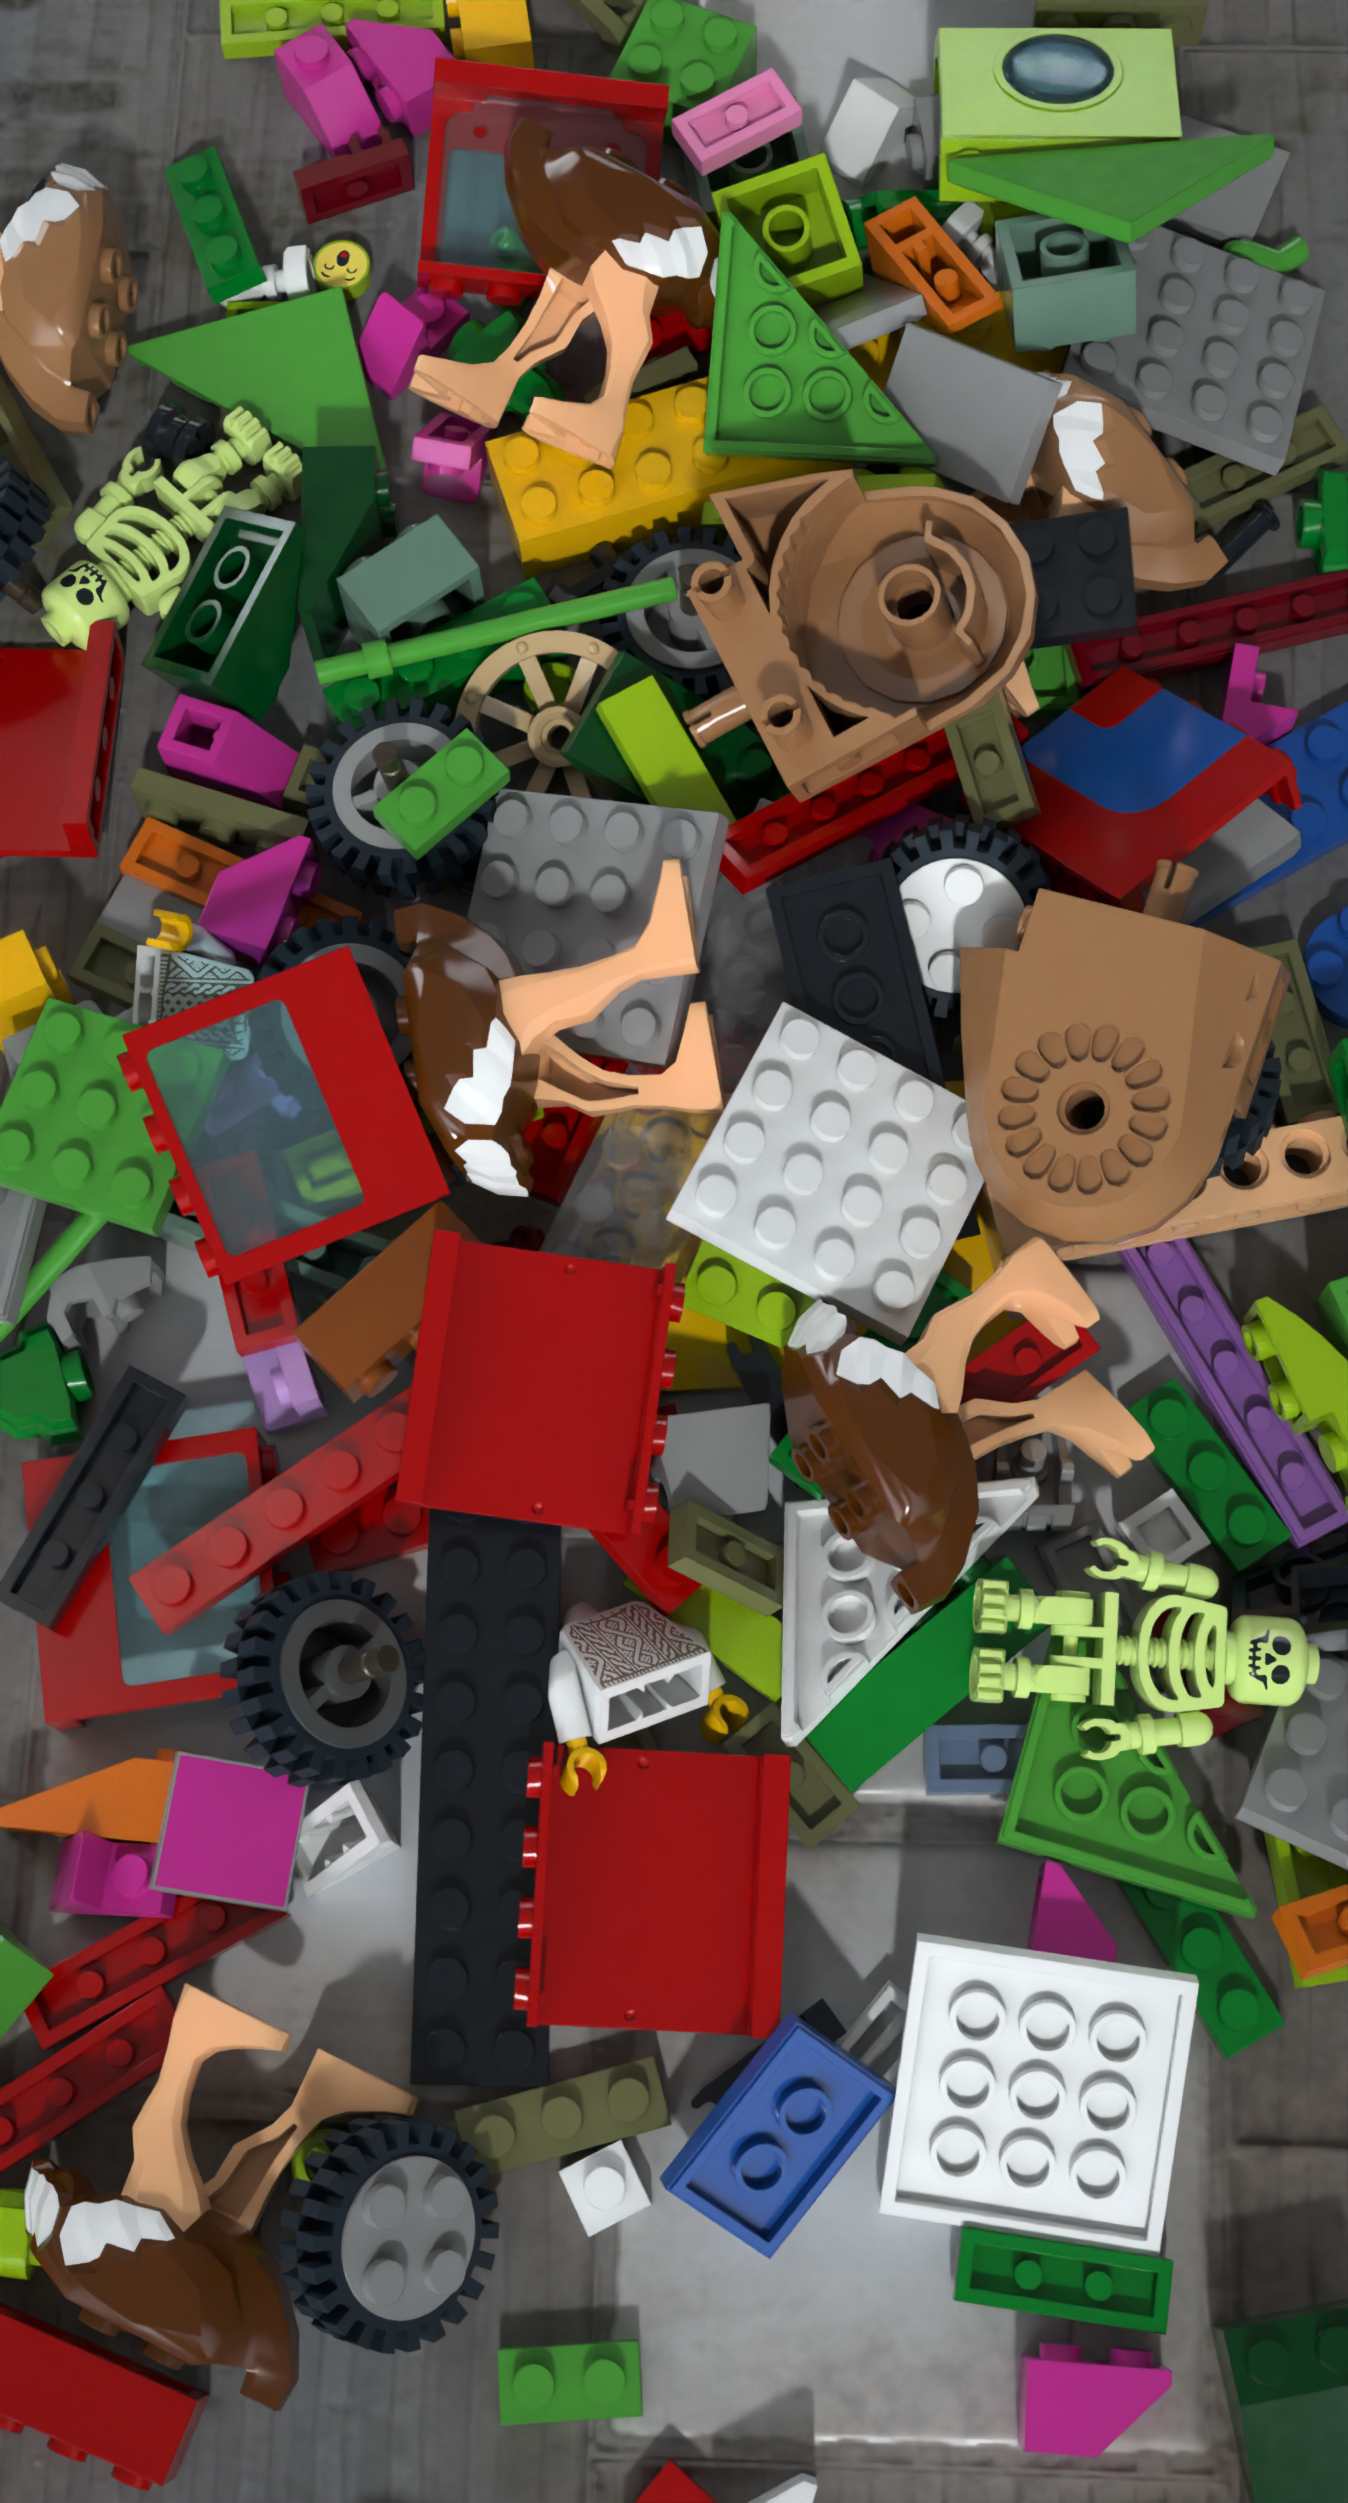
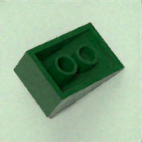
M375 445L303 447L301 527L304 528V538L299 574L298 611L313 661L335 656L350 630L336 579L342 576L354 561L364 556H373L389 545V538H396L399 534V511L397 501H392L390 469H380Z
M224 506L141 665L186 696L232 709L243 716L262 721L267 709L276 700L279 686L290 666L304 528L296 522Z
M626 651L618 652L559 753L613 801L650 805L595 709L598 703L653 675L736 821L756 812L779 773L765 743L745 724H742L708 743V746L703 749L700 748L689 730L691 726L685 722L682 712L691 710L706 700Z
M1348 2298L1210 2325L1249 2502L1348 2503Z

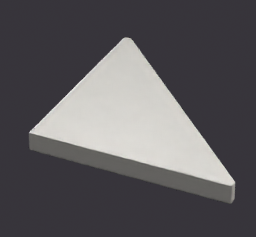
M1035 1477L977 1482L979 1513L965 1565L956 1581L1039 1497V1486ZM821 1498L819 1501L817 1499L785 1502L781 1739L787 1747L797 1746L932 1607L930 1606L913 1615L910 1614L891 1586L892 1579L902 1569L862 1553L853 1539L849 1541L844 1539L830 1520L828 1514V1505L830 1503L827 1498Z

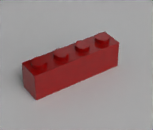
M0 2301V2428L13 2433H22L24 2426H28L50 2436L46 2446L61 2456L79 2462H86L90 2454L114 2465L111 2476L136 2489L150 2491L153 2483L163 2486L173 2480L177 2475L210 2394Z

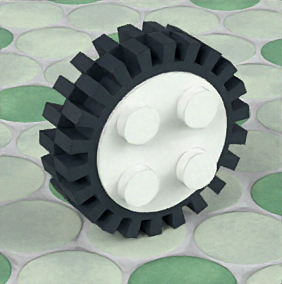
M956 814L955 822L943 823L942 816L928 819L927 827L918 830L915 824L903 832L902 839L896 843L892 840L883 850L880 859L892 858L926 1004L935 1007L933 1016L947 1018L948 1009L960 1010L961 1018L960 948H1008L1019 951L1021 944L1017 942L1016 933L1024 908L1027 905H1034L1039 888L1053 891V878L1048 867L1043 869L1040 865V854L1033 845L1025 848L1020 843L1021 835L1009 828L1005 834L996 829L997 821L985 817L982 825L970 823V815Z

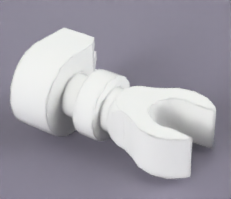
M965 202L951 214L943 224L942 229L976 269L981 267V271L991 287L996 292L1000 291L995 247L996 240L987 233L981 236L977 233L984 210L975 203Z
M306 245L287 247L283 253V269L279 270L276 264L263 265L267 278L266 282L220 302L224 309H227V301H259L265 295L268 301L280 300L282 293H287L288 299L293 300L317 293V284L313 271V256L310 249Z

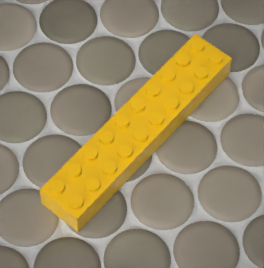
M1004 305L1003 308L952 335H948L921 320L912 323L1033 372L1047 370L1051 373L1059 374L1067 350V345H1062L1043 352L1024 351L1015 353ZM906 326L847 350L883 393ZM709 376L629 399L622 442L615 465L611 469L546 444L524 431L485 442L491 483L524 579L589 560L593 549L603 542H610L616 551L632 547L639 541L662 529L670 536L678 533L677 527L691 526V529L701 527L704 501H712L709 496L710 494L814 473L853 469L854 463L707 456L703 453Z

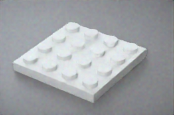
M782 1002L668 1213L666 1220L817 1301L821 1298L837 1306L841 1314L853 1318L855 1322L901 1346L909 1337L985 1181L975 1162L969 1139L966 1100L793 1006Z
M917 1933L895 2087L896 2092L893 2101L880 2193L879 2213L1159 2257L1199 1989L1197 1975Z

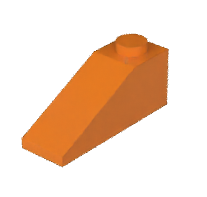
M915 196L863 223L874 277L921 293L928 314L921 321L948 335H952L1003 308L1002 298Z
M157 1748L155 1759L134 1757L0 1808V1829L9 1832L71 1838L81 1831H88L111 1842L157 1844L175 1752H194Z

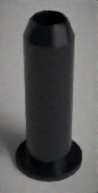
M1255 502L1252 505L1253 513L1219 545L1228 562L1213 577H1218L1228 571L1268 530L1277 531L1280 528V521L1277 515L1266 504Z

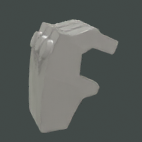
M150 1256L116 1258L68 1266L49 1288L51 1294L47 1311V1322L55 1329L60 1341L69 1350L80 1348L83 1354L89 1353L90 1347L82 1331L87 1319L103 1316L105 1319L111 1320L119 1334L127 1333L130 1331L132 1320L141 1316L145 1312V1308L164 1298V1272Z
M1047 1431L1022 1438L995 1449L992 1481L1035 1477L1039 1486V1497L1006 1531H1021V1527L1025 1531H1046V1527L1050 1531H1070L1076 1503H1072V1481L1075 1469L1074 1462L1069 1456L1066 1439Z

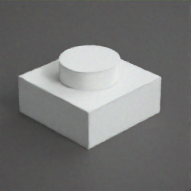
M1173 1488L1120 1522L1115 1528L1130 1550L1142 1555H1146L1149 1550L1164 1553L1165 1561L1177 1564L1184 1563L1211 1543Z
M622 2139L559 2171L588 2237L652 2204Z

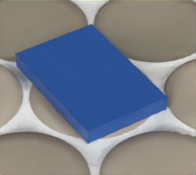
M789 2011L659 2178L667 2191L768 2259H771L895 2099L896 2089L890 2081Z

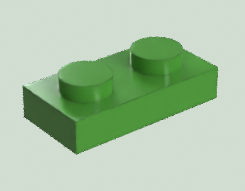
M466 728L373 807L374 817L416 860H419L511 781L510 770Z
M639 2339L504 2347L497 2350L500 2425L641 2417L643 2415Z

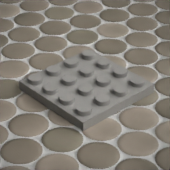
M1158 226L1131 244H1128L1136 268L1137 334L1115 337L1106 342L1088 341L1067 345L1059 374L1067 373L1078 376L1122 399L1128 408L1133 407L1137 409L1154 430L1276 476L1286 460L1326 291L1253 263L1248 259L1240 258L1199 242L1194 238Z
M500 789L499 795L494 796L493 800L497 810L494 814V823L488 822L486 832L488 837L483 844L467 919L504 944L518 958L526 975L580 967L635 946L650 920L663 860L680 859L683 876L688 877L698 959L700 960L730 821L728 818L716 812L511 789ZM697 973L642 980L621 991L593 1021L559 1030L554 1035L579 1056L668 1069L677 1059Z

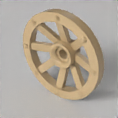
M542 631L519 637L494 651L475 670L461 695L455 719L461 713L470 720L474 732H476L479 727L481 713L528 733V740L493 753L507 768L533 758L539 760V764L525 791L546 793L557 769L562 768L571 796L593 799L585 775L559 753L561 749L553 745L551 737L553 731L559 726H565L570 733L572 732L581 716L598 666L601 665L608 670L619 651L599 639L572 631ZM559 653L581 656L563 707L558 706L537 656ZM517 665H520L540 712L536 716L488 696L497 682Z

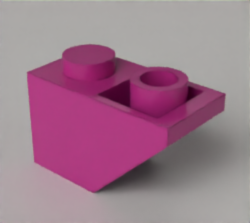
M353 19L346 23L345 29L349 50L345 54L353 63L362 84L368 82L375 91L376 101L386 119L390 123L398 121L411 139L431 129L435 57L455 59L436 34L428 29Z
M179 694L157 745L169 776L284 812L286 806L282 796L299 753L239 712Z
M298 835L218 872L197 925L204 927L209 933L233 950L236 961L262 968L270 958L273 950L280 943H285L293 932L301 928V920L298 917L305 899L313 900L315 898L323 876V866L319 864L311 838Z
M1039 2342V2355L1021 2353L1018 2444L1025 2452L1098 2457L1172 2386V2370L1161 2364H1153V2351L1111 2347L1110 2360L1082 2358L1081 2345Z

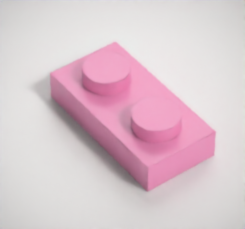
M770 68L673 118L672 135L703 177L801 126L802 108L774 69Z

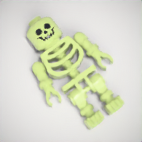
M241 406L237 407L224 419L223 428L227 442L223 439L218 440L210 447L211 453L187 459L176 468L172 481L178 487H181L179 491L164 478L161 458L155 459L154 465L149 470L136 472L140 466L145 465V458L141 446L131 450L123 460L122 469L119 472L117 481L115 483L112 481L107 482L100 490L102 498L93 508L86 507L74 523L77 539L87 546L92 563L87 560H80L74 563L42 590V602L47 613L41 617V621L48 633L63 647L72 642L75 646L87 650L90 625L95 621H115L117 630H120L130 619V609L128 606L130 601L147 616L160 611L161 618L165 620L193 567L186 544L188 538L194 535L205 544L224 506L264 515L266 509L273 511L282 504L281 496L291 502L298 499L302 491V463L296 453L293 454L288 446L284 447L280 441L272 446L268 430L265 427L262 428L259 420L256 417L253 418L252 414L248 410L244 411ZM263 459V469L267 477L263 475L257 476L250 482L251 489H245L237 494L232 491H226L221 494L223 489L222 482L227 473L234 475L243 468L242 460L248 465L254 466ZM155 489L159 504L173 516V519H170L168 522L152 510L135 506L133 499ZM170 552H173L178 557L179 562L170 571L165 556H169ZM151 567L159 576L154 581L151 580L148 573L151 571Z
M1099 1538L1090 1541L1092 1547L1104 1546L1112 1551L1114 1559L1121 1561L1123 1566L1114 1565L1109 1571H1102L1095 1565L1088 1566L1083 1570L1089 1576L1099 1580H1115L1119 1578L1135 1580L1139 1582L1140 1589L1155 1592L1158 1587L1179 1592V1595H1166L1148 1601L1140 1610L1133 1624L1131 1637L1129 1635L1123 1637L1121 1634L1117 1636L1119 1593L1117 1592L1097 1593L1095 1627H1092L1094 1599H1090L1091 1593L1056 1590L1055 1597L1035 1596L1033 1589L1018 1588L1016 1594H1009V1581L978 1578L976 1581L972 1609L975 1633L1003 1635L1007 1632V1621L1014 1622L1016 1629L1030 1630L1033 1623L1051 1625L1050 1635L1063 1636V1656L1049 1655V1665L1031 1664L1029 1657L1018 1656L1014 1657L1012 1663H1006V1650L1002 1648L974 1647L969 1668V1695L972 1702L1001 1703L1004 1690H1011L1013 1698L1027 1699L1030 1692L1051 1694L1050 1700L1085 1703L1086 1696H1089L1090 1669H1093L1092 1705L1114 1706L1116 1664L1120 1666L1123 1663L1125 1666L1129 1665L1133 1686L1144 1705L1157 1712H1179L1174 1713L1173 1717L1153 1719L1150 1713L1135 1714L1131 1722L1115 1723L1113 1720L1103 1718L1081 1721L1076 1726L1081 1731H1087L1091 1727L1097 1726L1104 1731V1734L1115 1735V1739L1106 1741L1104 1748L1099 1752L1093 1753L1090 1750H1083L1080 1756L1085 1759L1105 1760L1115 1757L1119 1754V1751L1137 1749L1140 1755L1155 1754L1157 1746L1177 1744L1178 1747H1191L1205 1744L1213 1734V1724L1211 1719L1206 1714L1200 1712V1710L1223 1706L1225 1685L1229 1695L1239 1703L1286 1707L1297 1702L1306 1684H1315L1318 1678L1320 1667L1318 1646L1314 1643H1308L1304 1629L1299 1622L1285 1617L1241 1615L1231 1623L1229 1630H1227V1608L1204 1601L1212 1598L1219 1588L1218 1577L1212 1569L1190 1562L1181 1565L1165 1561L1164 1553L1149 1550L1146 1555H1142L1128 1550L1124 1543L1112 1538ZM1166 1609H1172L1163 1626L1161 1638L1159 1640L1156 1637L1151 1639L1152 1628L1157 1618ZM1194 1614V1619L1188 1631L1187 1641L1181 1640L1184 1627L1189 1617ZM1078 1638L1095 1639L1094 1658L1077 1657ZM1149 1666L1152 1668L1159 1667L1161 1683L1168 1698L1162 1696L1154 1686ZM1185 1669L1187 1685L1191 1696L1184 1687L1180 1670Z

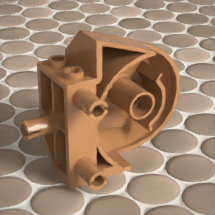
M852 469L814 473L710 494L709 496L742 560L733 565L729 563L722 564L718 561L702 563L695 569L691 577L692 589L686 592L734 685L693 709L682 712L685 722L688 725L690 724L689 730L702 749L708 746V743L752 719L787 788L801 803L982 707L1014 677L1034 641L1039 602L1029 554L1007 521L974 496L939 487L907 486L863 491ZM920 604L931 605L929 610L921 617L906 620L909 611Z
M1160 859L1157 861V870L1143 913L1039 888L1034 905H1027L1024 908L1018 922L1016 939L1021 944L1019 951L1008 948H960L961 1039L969 1139L975 1162L993 1198L1027 1227L1072 1245L1117 1244L1157 1231L1192 1202L1219 1158L1232 1115L1244 1119L1247 1117L1291 979V974L1282 961L1208 930L1181 923L1199 871L1179 862L1175 869L1172 867L1173 862L1170 860ZM1103 1100L1105 1110L1101 1121L1093 1128L1078 1129L1079 1118L1084 1109L1093 1102Z

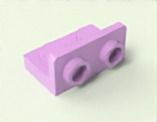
M298 1342L242 1357L263 1427L268 1434H275L329 1416L312 1360Z

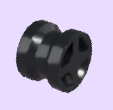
M173 401L164 402L154 412L146 427L143 441L144 451L155 459L161 458L163 460L168 458L173 462L176 469L187 459L211 453L210 447L215 441V426L212 422L201 416L188 417L185 408Z

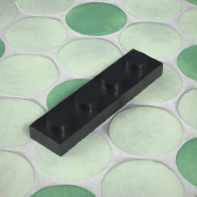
M130 1365L128 1366L0 1581V1603L54 1632L56 1631L190 1403V1399L186 1394Z

